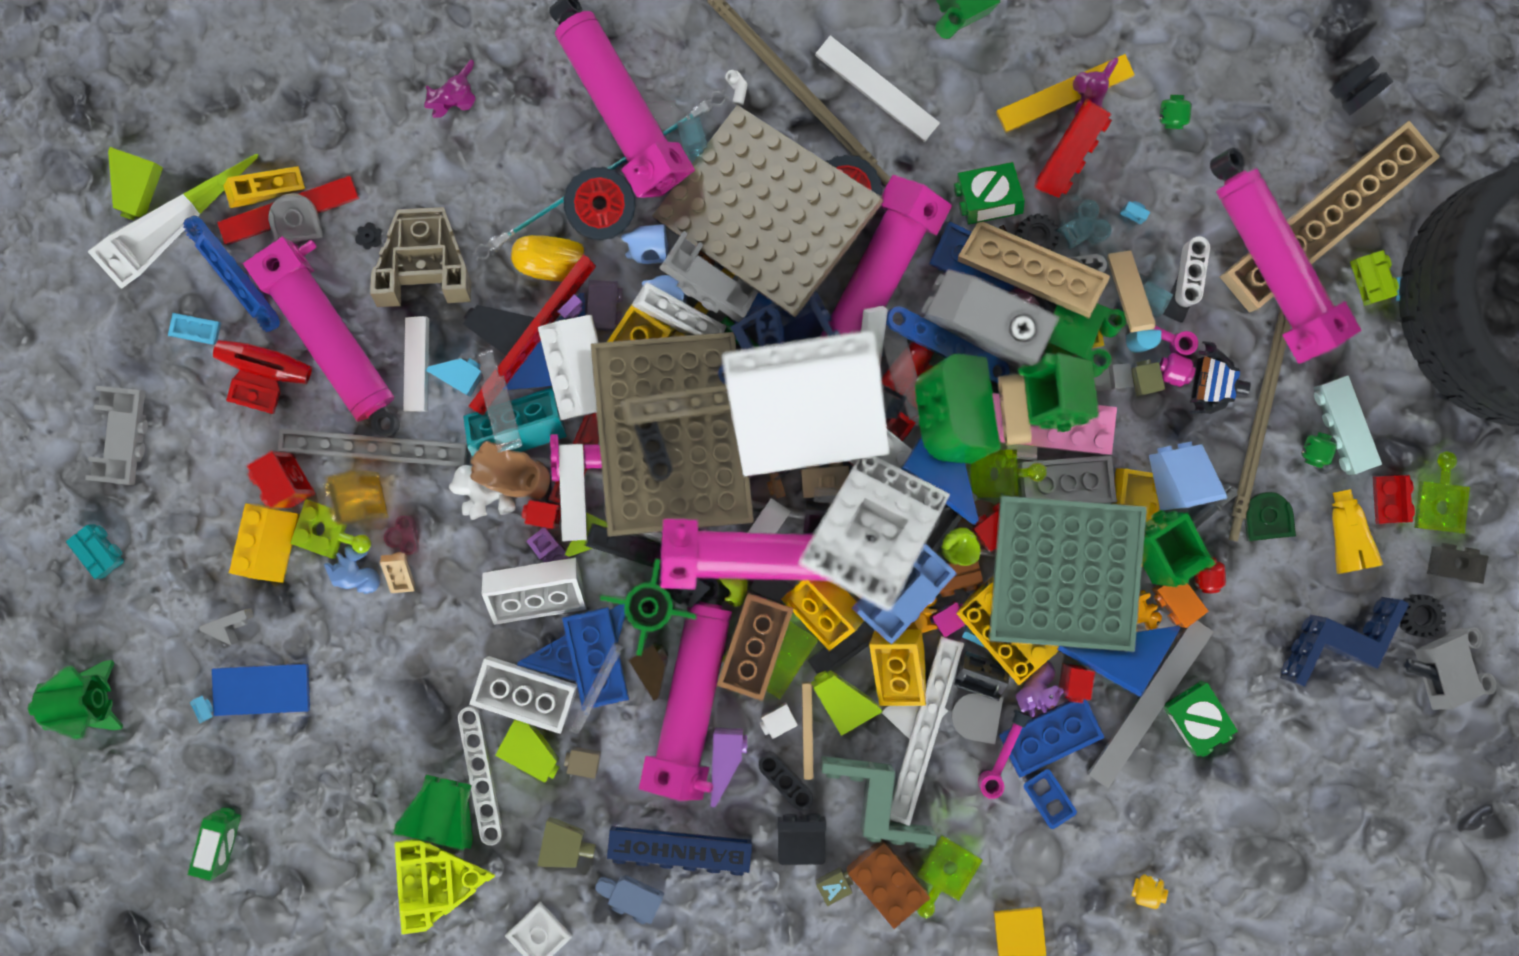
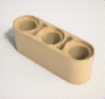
M1020 374L999 376L998 386L1005 444L1031 443V426L1028 419L1024 376Z

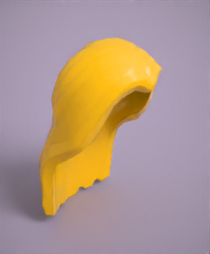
M529 235L517 239L513 244L511 261L514 267L525 275L542 280L563 282L585 252L583 245L576 241L543 235Z

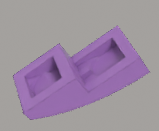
M543 527L526 541L544 563L571 558L565 555L566 551L547 528Z

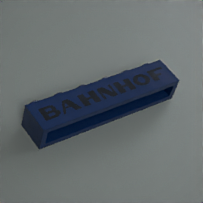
M611 826L609 830L607 859H612V862L616 864H626V861L636 862L638 866H650V863L659 864V867L665 869H672L673 866H683V869L687 871H696L697 868L707 869L706 871L709 873H720L723 870L730 871L732 875L743 876L744 873H749L752 839Z

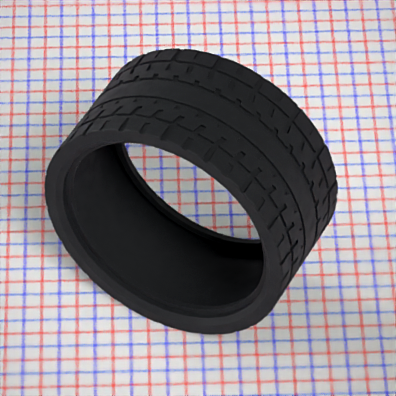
M1519 161L1466 185L1450 195L1446 201H1443L1433 210L1430 217L1423 222L1417 231L1418 235L1413 238L1401 271L1403 278L1400 279L1399 312L1403 322L1401 323L1403 333L1414 360H1417L1418 366L1426 378L1431 381V384L1442 395H1446L1448 400L1458 407L1465 409L1468 413L1479 418H1486L1490 422L1502 425L1508 424V426L1519 427V370L1499 351L1484 326L1477 303L1475 279L1479 251L1490 225L1503 207L1519 194Z

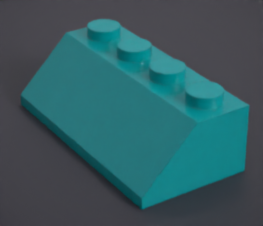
M553 387L489 407L484 415L474 412L463 416L467 447L472 457L486 441L498 444L505 449L522 452L549 443L550 435L557 434L558 440L567 437L564 420L560 419Z

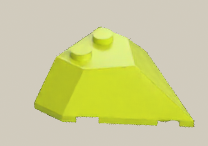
M413 839L395 842L401 934L427 931L433 926L435 921L443 915L446 916L475 893L476 889L484 882H488L495 877V874L423 840Z

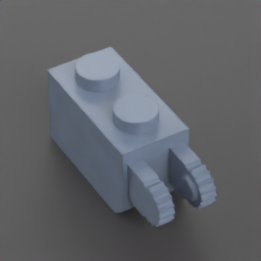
M628 875L621 876L618 881L601 876L595 886L599 894L609 899L608 905L611 906L612 910L620 914H624V912L630 914L636 922L641 924L646 922L652 923L664 897V892Z

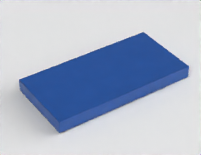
M949 221L928 265L945 273L951 270L973 276L1017 297L1021 288L958 261V256L972 232Z
M609 607L562 617L582 710L629 700Z
M308 664L212 669L213 716L310 711Z
M1084 699L1083 703L1067 701L1028 720L1025 728L1022 727L1009 758L1018 777L1021 778L1105 737L1086 699ZM1011 728L998 734L1003 745Z

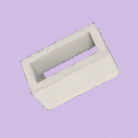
M1006 445L1005 467L1019 469V463L1037 461V447Z

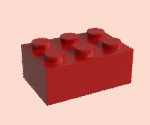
M271 451L246 465L249 470L247 474L250 481L258 486L261 491L259 495L262 502L270 508H293L305 501V499L316 495L292 453Z

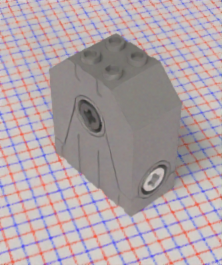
M948 270L944 275H939L932 287V291L935 292L934 296H929L921 310L922 313H925L923 318L996 356L1016 369L1022 365L1031 366L1038 362L1059 318L973 276Z

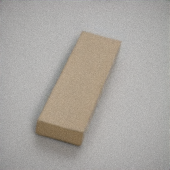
M1132 251L1108 254L1107 260L1130 332L1154 329L1155 321Z
M802 681L804 780H812V684L810 681Z

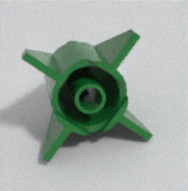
M660 559L655 560L652 580L637 585L628 593L627 597L601 595L600 598L602 601L624 605V612L628 621L635 628L641 630L636 654L640 656L642 655L648 632L662 628L671 619L672 615L696 619L697 617L696 613L676 607L675 601L671 596V590L661 588V582H659ZM651 600L655 603L656 607L650 611L649 606L645 605V602Z
M113 660L103 661L81 673L73 666L64 667L46 682L39 683L36 686L32 702L28 704L29 715L34 716L36 722L43 730H51L72 739L83 738L87 727L108 730L122 729L124 725L111 711L113 703L112 699L108 700L107 692H111L107 680L115 662Z
M425 774L422 789L395 824L393 834L430 841L464 850V848L471 849L473 834L468 799L472 785Z

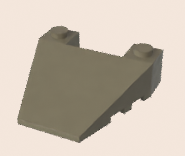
M444 207L397 210L388 230L386 243L379 252V260L371 271L370 295L376 306H401V285L442 283V292L447 303L471 302V279Z

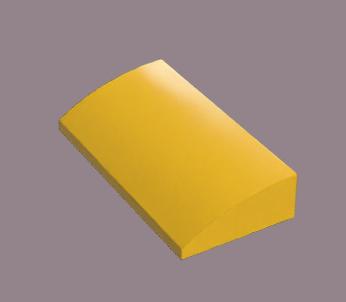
M1116 468L1114 483L1117 502L1111 504L1147 507L1146 522L1149 521L1155 512L1160 511L1153 473Z

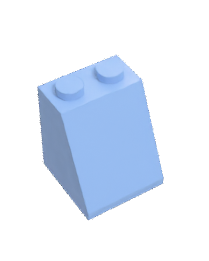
M1192 441L1177 444L1178 449L1172 450L1171 446L1157 448L1158 453L1149 455L1160 510L1187 508L1227 499L1224 488L1202 444L1193 446Z

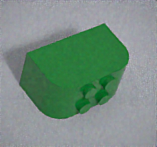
M953 354L917 378L915 394L922 441L927 451L934 458L945 462L972 464L1001 448L987 357Z

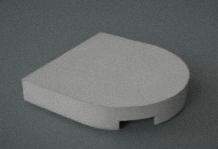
M285 194L272 204L269 211V223L274 242L282 236L293 243L323 237L317 210L308 198L299 194Z
M973 692L962 696L955 702L951 712V719L957 732L969 740L995 744L1003 697L1000 696V700L996 701Z

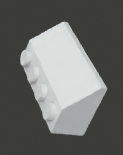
M592 315L561 320L538 327L560 419H573L596 413L590 344L599 343Z
M576 557L485 572L482 575V596L494 625L586 610L582 577Z
M488 656L483 660L469 705L561 734L573 704L577 684Z

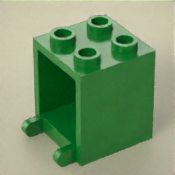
M1046 354L1043 356L1042 361L1031 366L1022 365L1018 368L1019 374L1024 376L1029 424L1040 426V429L1052 428L1057 429V432H1068L1072 430L1071 427L1089 424V420L1099 417L1092 361L1062 354Z
M1160 510L1151 516L1152 519L1145 522L1142 566L1152 584L1169 587L1184 586L1189 582L1188 579L1206 567L1211 568L1215 565L1188 513Z

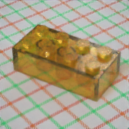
M352 470L326 476L325 492L331 498L333 507H330V514L332 520L336 521L337 525L365 524L389 518L379 472Z

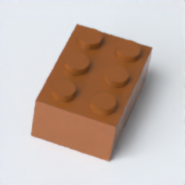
M884 839L873 844L846 867L848 875L893 929L930 899L928 891Z

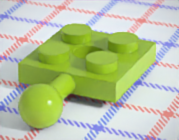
M305 499L290 544L331 559H336L341 542L352 545L353 550L357 553H365L371 547V540L363 534L352 536L344 533L351 514ZM322 522L325 530L319 536L316 532V527Z

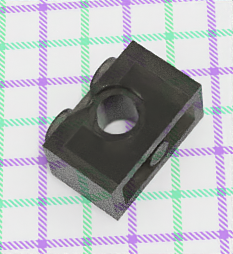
M1442 543L1441 547L1432 546L1427 574L1484 584L1489 556L1481 555L1480 550L1465 547L1464 551L1456 550L1457 545ZM1458 557L1461 560V565L1459 568H1457L1455 565V560Z

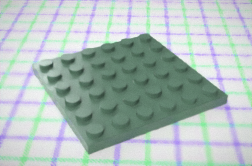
M1000 496L989 640L1135 651L1147 507Z

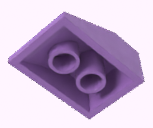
M715 727L711 807H716L742 760V753H747V735H743L742 728Z

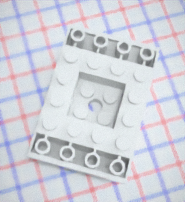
M876 456L859 458L799 564L890 611L950 494ZM869 534L874 535L878 542L871 543L866 540L865 536Z

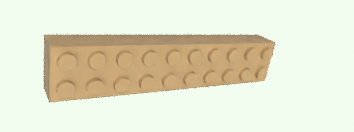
M1410 121L1396 128L1287 220L1311 265L1440 157ZM1250 252L1219 276L1249 313L1259 309L1274 296Z

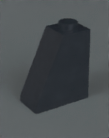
M476 305L475 308L471 307L467 311L463 324L506 356L535 318Z

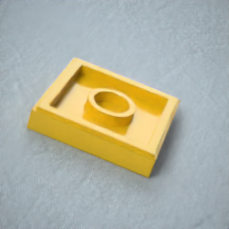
M1040 906L993 911L998 956H1047L1042 908Z

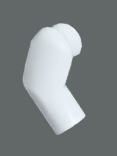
M729 70L725 75V79L735 91L732 103L743 105L748 84L738 71Z

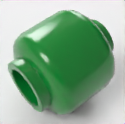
M1170 95V99L1161 102L1159 122L1164 125L1165 129H1183V126L1190 123L1192 103L1184 100L1185 95Z
M1318 432L1317 436L1309 435L1301 451L1302 457L1305 458L1304 462L1319 468H1323L1324 465H1330L1337 450V444L1331 441L1333 436Z

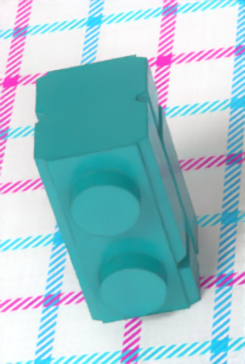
M88 524L70 537L66 544L94 579H103L124 563L121 557L123 553L117 545L109 542L106 538L108 533L102 526Z

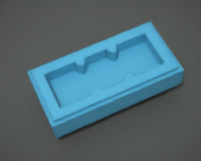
M172 313L168 336L215 345L218 341L221 322Z

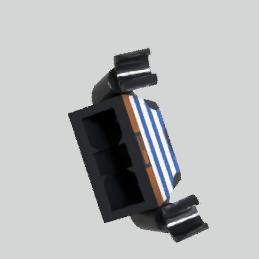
M1202 341L1205 344V351L1199 350L1198 352L1199 355L1205 356L1197 360L1190 403H1194L1195 410L1190 411V414L1215 413L1225 409L1228 403L1234 402L1236 394L1246 396L1249 394L1251 383L1239 380L1240 369L1235 367L1234 362L1217 349L1214 342Z

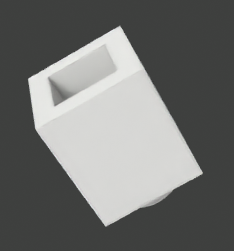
M787 702L761 715L763 721L760 722V726L765 735L770 734L772 739L798 726Z

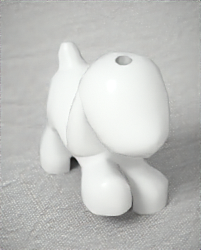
M463 465L455 471L449 489L454 494L468 495L470 497L469 501L462 504L463 515H470L471 520L487 515L486 505L497 499L499 500L498 510L500 515L515 511V503L512 497L491 490L470 478L472 466Z

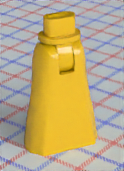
M1352 490L1332 493L1335 502L1332 504V507H1336L1333 508L1332 512L1336 574L1384 565L1370 532L1365 513L1358 504V500L1353 498Z

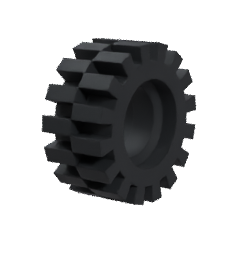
M1036 213L1035 215H1029L1018 225L1015 236L1029 241L1028 233L1030 229L1040 228L1045 232L1046 238L1044 243L1039 246L1053 251L1059 242L1060 232H1057L1059 229L1058 225H1054V220L1048 219V215L1040 216V213Z
M1422 594L1409 595L1410 598L1405 597L1403 601L1409 603L1400 622L1402 625L1399 626L1402 630H1406L1405 633L1427 638L1436 635L1435 631L1440 632L1443 629L1440 627V624L1445 625L1446 621L1442 620V617H1446V612L1441 611L1444 609V606L1438 604L1440 602L1438 599ZM1422 606L1427 609L1429 618L1426 623L1419 625L1414 621L1413 613L1416 608Z

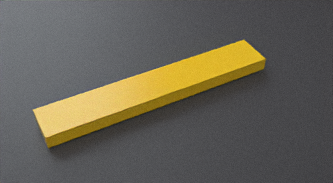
M1126 54L1117 57L1119 61L1109 77L1108 88L1134 77L1135 74ZM1110 61L1089 69L1085 73L1103 72ZM1076 76L997 110L996 114L1004 132H1010L1080 101L1081 95L1073 88V81Z

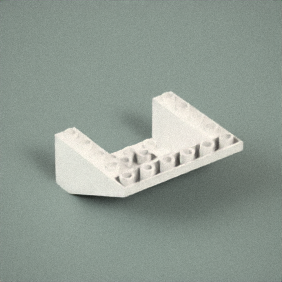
M873 331L723 354L744 476L889 454Z

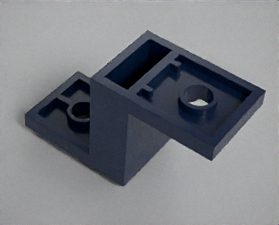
M1381 597L1373 607L1374 613L1371 620L1363 628V635L1327 617L1310 614L1302 624L1301 629L1303 631L1299 639H1296L1292 645V654L1289 660H1286L1281 668L1282 675L1280 678L1305 687L1324 647L1358 664L1378 669L1409 603L1401 599Z

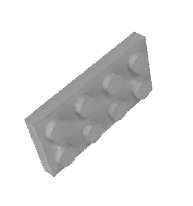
M1111 455L1019 463L1022 496L1025 498L1105 504L1117 502Z

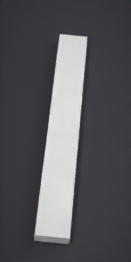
M940 636L926 683V706H919L892 796L890 820L910 826L964 646L963 642Z

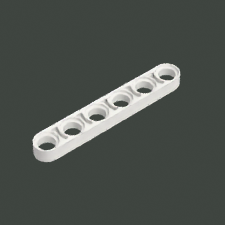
M468 706L460 711L458 723L470 785H472L471 792L481 841L486 845H495L502 838L503 828L480 711L476 707ZM466 711H472L475 714L476 720L473 724H468L464 721L463 715ZM476 734L479 736V746L472 747L468 744L469 735ZM479 757L484 760L485 766L482 770L473 768L472 761L474 758ZM479 781L488 783L489 790L487 793L478 792L476 785ZM482 805H491L493 807V815L489 817L484 816L481 813ZM489 827L495 828L498 832V837L494 840L488 839L485 835V831Z

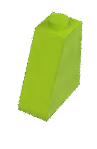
M109 147L108 156L113 208L121 212V217L134 221L136 217L140 218L147 214L163 167L155 162Z
M832 670L820 672L811 681L814 690L841 736L882 713L875 700Z
M514 719L495 756L544 783L549 777L553 779L560 768L557 765L559 757L536 726Z

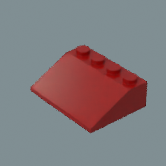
M1087 98L1084 100L1035 180L1036 189L1058 198L1062 193L1065 195L1068 193L1073 185V182L1070 181L1074 173L1079 174L1086 164V161L1083 160L1087 152L1092 154L1099 143L1096 138L1100 131L1105 133L1111 124L1112 119L1109 118L1111 115L1109 111Z

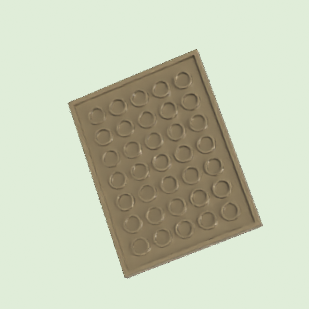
M737 105L692 163L695 171L671 190L652 217L660 224H665L667 229L678 236L683 231L688 233L685 239L695 246L699 242L702 243L703 246L700 251L796 317L884 201L882 197Z
M734 333L591 343L608 537L662 532L663 519L698 520V528L753 523L749 475L744 476L732 410L657 421L672 465V472L668 479L663 482H657L649 475L634 425L626 426L621 403L625 399L727 385L719 379L718 370L724 364L723 354L736 352ZM651 422L638 424L644 430L652 426ZM647 442L646 448L649 452L656 453L659 451L657 442ZM657 464L654 466V472L658 476H664L667 474V468L663 464Z

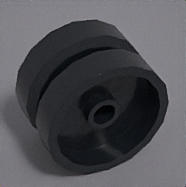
M1373 55L1362 64L1354 66L1340 78L1341 80L1329 89V92L1335 99H1341L1349 92L1352 93L1342 105L1349 116L1394 82L1387 72H1382L1373 79L1370 78L1380 67L1379 62Z

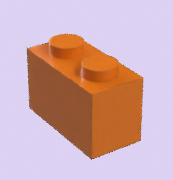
M1188 583L1178 587L1156 585L1152 588L1156 594L1153 596L1155 601L1162 608L1165 606L1170 613L1168 618L1175 626L1179 625L1180 627L1188 628L1209 612Z

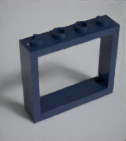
M815 291L808 302L828 338L841 336L838 329L832 330L829 324L832 318L826 308L821 310L817 303L821 299L817 291ZM774 302L771 303L770 305L766 306V307L775 308V309H777L779 312H780L781 310H783L780 306H778V305L775 304ZM758 311L730 327L743 351L755 349L746 330L757 325L756 316ZM768 314L766 317H764V320H766L767 318H769V317H771V316H773V315H769V314Z

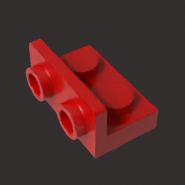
M1410 475L1373 477L1375 524L1413 522L1415 507L1412 503L1411 494L1413 493L1414 485L1412 480H1410Z

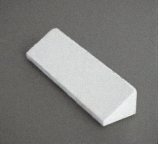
M648 282L645 283L632 304L633 307L686 336L724 333L727 327Z
M425 316L406 317L403 411L428 412V372L426 369L429 365V318Z

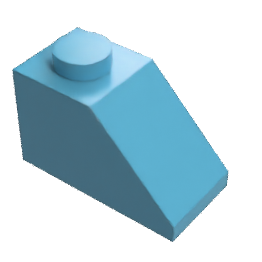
M471 358L468 361L463 359L452 360L428 366L426 369L427 372L470 397L485 372L480 370L482 365Z

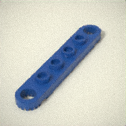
M194 215L186 218L183 222V228L186 229L184 231L187 232L186 235L196 243L195 247L252 318H256L257 323H260L259 326L265 332L277 329L280 325L277 313L266 301L264 295L250 281L249 276L242 271L235 259L222 246L220 240L214 236L198 216Z
M901 306L888 310L886 325H888L889 329L901 334L903 337L945 359L953 354L987 357L991 383H998V378L993 374L995 365L1001 367V376L1010 375V368L1005 361ZM895 312L900 313L903 317L901 325H896L893 321Z

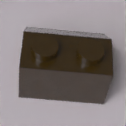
M656 641L645 647L641 656L634 654L628 660L653 701L657 700L661 694L668 665L667 658L669 656L664 645H658Z

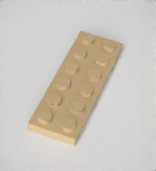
M985 222L976 224L958 256V261L1088 318H1090L1110 279V276Z

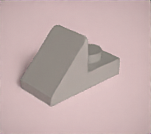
M1131 364L1110 365L1100 376L1094 377L1096 392L1134 387Z
M251 608L241 610L199 626L201 632L229 645L237 644L238 639L234 629L247 625V620L253 618L254 615Z

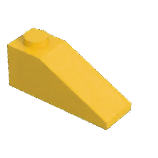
M298 166L228 177L223 185L230 208L256 204L305 189Z

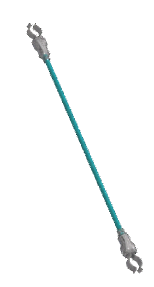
M724 90L723 92L715 91L711 95V100L704 99L699 102L697 107L690 110L685 118L663 131V134L666 136L687 121L690 122L702 115H707L713 110L714 105L717 107L722 106L725 103V98H728V96L724 97L723 103H713L711 105L710 102L714 94L724 93ZM623 157L608 167V169L614 170L626 162V158ZM564 196L516 228L505 231L498 236H493L488 240L487 245H478L475 253L472 254L476 255L478 248L481 246H490L491 249H489L488 255L480 258L487 259L490 256V251H498L518 231L563 203Z

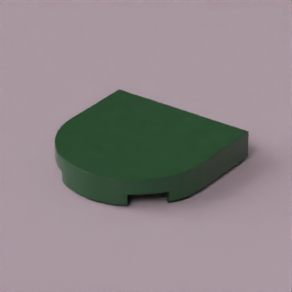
M1263 492L1250 499L1247 516L1244 519L1247 541L1296 537L1293 508L1283 496L1275 492Z

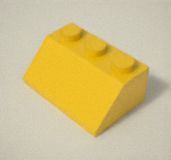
M245 503L229 573L252 579L284 583L293 545L290 542L300 514L255 503Z
M801 580L781 599L787 606L793 607V613L829 651L855 632L865 621L852 609L857 602L841 585L833 581Z

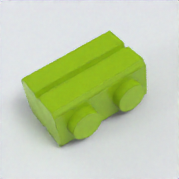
M1384 250L1350 261L1364 306L1398 295L1399 284L1397 279L1392 277L1390 271L1392 266L1391 259L1388 255H1385Z

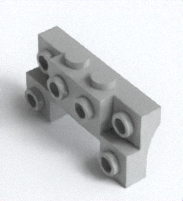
M683 231L659 269L679 282L677 286L682 289L683 293L700 301L706 309L713 310L714 312L721 310L735 321H742L758 291L739 278L734 281L699 257L697 254L703 244L699 242L695 246L685 239L688 233Z
M96 386V391H100L99 405H94V409L109 411L103 458L88 456V461H92L91 475H86L85 480L134 485L137 462H141V457L145 453L143 439L148 429L146 415H143L145 391Z

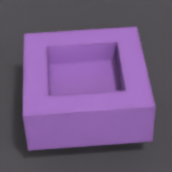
M574 295L558 312L566 320L576 318L583 309L581 307L584 304Z

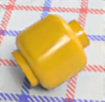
M1143 874L1139 879L1135 878L1131 896L1135 897L1136 904L1157 909L1160 903H1166L1168 890L1164 889V881L1162 879Z

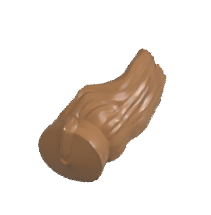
M486 441L471 459L472 473L470 478L491 490L510 497H529L535 500L541 499L548 490L550 483L548 469L542 462L532 460L524 452L505 449L498 444Z

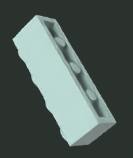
M1349 376L1339 377L1315 386L1314 398L1324 413L1322 419L1333 436L1331 441L1337 444L1341 469L1347 475H1352L1382 465Z

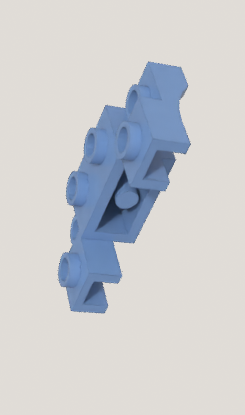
M924 544L890 611L864 597H861L852 609L890 644H893L905 629L918 619L925 607L935 600L936 595L954 577L956 572Z

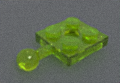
M1017 449L997 450L971 464V489L978 496L977 498L1019 497L1018 478L1029 477L1032 481L1039 482L1046 477L1047 469L1042 463L1038 462L1031 464L1029 468H1018ZM994 467L998 470L996 480H993L990 476V472Z
M1445 451L1437 458V464L1441 468L1440 483L1419 481L1414 528L1465 534L1470 487L1450 484L1451 469L1457 465V457L1454 453ZM1440 501H1444L1447 505V510L1444 514H1440L1437 510V505Z
M941 834L917 874L919 878L933 886L929 893L930 899L917 909L919 916L930 918L934 915V903L941 891L959 901L983 859ZM952 861L956 864V870L950 874L944 872L943 867L945 863Z

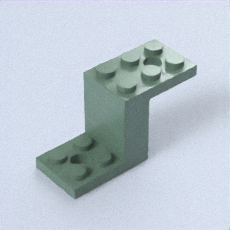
M821 756V771L826 773L828 778L840 779V775L850 776V780L863 782L864 778H866L860 828L863 837H867L868 841L881 842V839L891 840V843L896 845H905V842H911L921 848H929V845H936L937 836L932 826L910 824L909 826L890 821L895 771L891 764Z

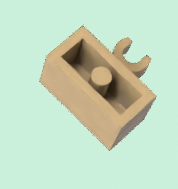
M843 462L829 463L827 468L813 465L802 469L803 498L838 495L849 476V466H843Z

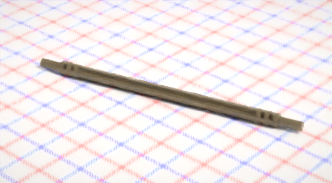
M708 0V4L853 156H858L864 161L866 160L875 168L881 182L886 187L890 177L877 164L878 161L725 0Z
M1281 308L1237 490L1238 495L1235 498L1231 515L1233 521L1228 540L1237 542L1243 519H1246L1286 348V341L1282 334L1290 330V324Z

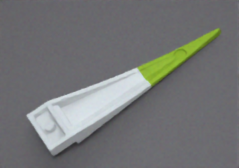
M258 154L252 155L112 232L90 248L88 253L122 289L140 276L185 230L183 222L186 218L194 215L199 216L224 191L223 185L227 178L239 176L257 159Z

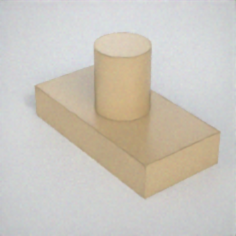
M403 552L381 555L380 564L390 592H413L415 582L407 561V555Z

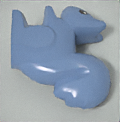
M347 545L345 547L346 557L341 553H337L338 563L334 565L330 563L324 564L334 587L338 586L343 589L356 587L359 593L363 592L364 594L373 593L380 586L378 572L369 567L359 569L357 561L365 557L368 551L357 553L353 550L352 545Z

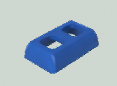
M1045 769L1024 783L1025 791L1050 829H1055L1077 814V810L1049 769ZM1041 779H1046L1050 785V790L1038 796L1033 789V785ZM1054 799H1059L1063 805V810L1052 816L1046 809V805Z

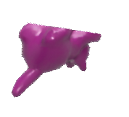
M1117 57L1107 64L1103 72H1081L1075 77L1073 88L1081 95V99L1075 107V115L1086 98L1102 107L1103 99L1109 87V77L1119 61Z
M470 59L459 75L449 78L440 88L432 89L426 86L427 93L424 107L433 109V118L446 115L452 106H457L461 110H468L474 105L476 97L472 93L471 85L467 80V76L473 70L474 60Z

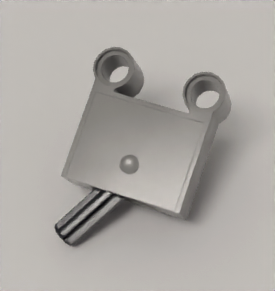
M1475 627L1452 629L1447 636L1415 649L1417 660L1409 658L1406 660V663H1403V668L1406 669V672L1423 677L1433 710L1454 709L1481 695L1493 694L1496 690V680L1492 674H1477L1470 649H1476L1481 646L1482 634Z

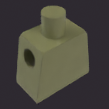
M549 817L545 825L537 866L577 867L580 856L593 859L596 844L583 842L585 830Z

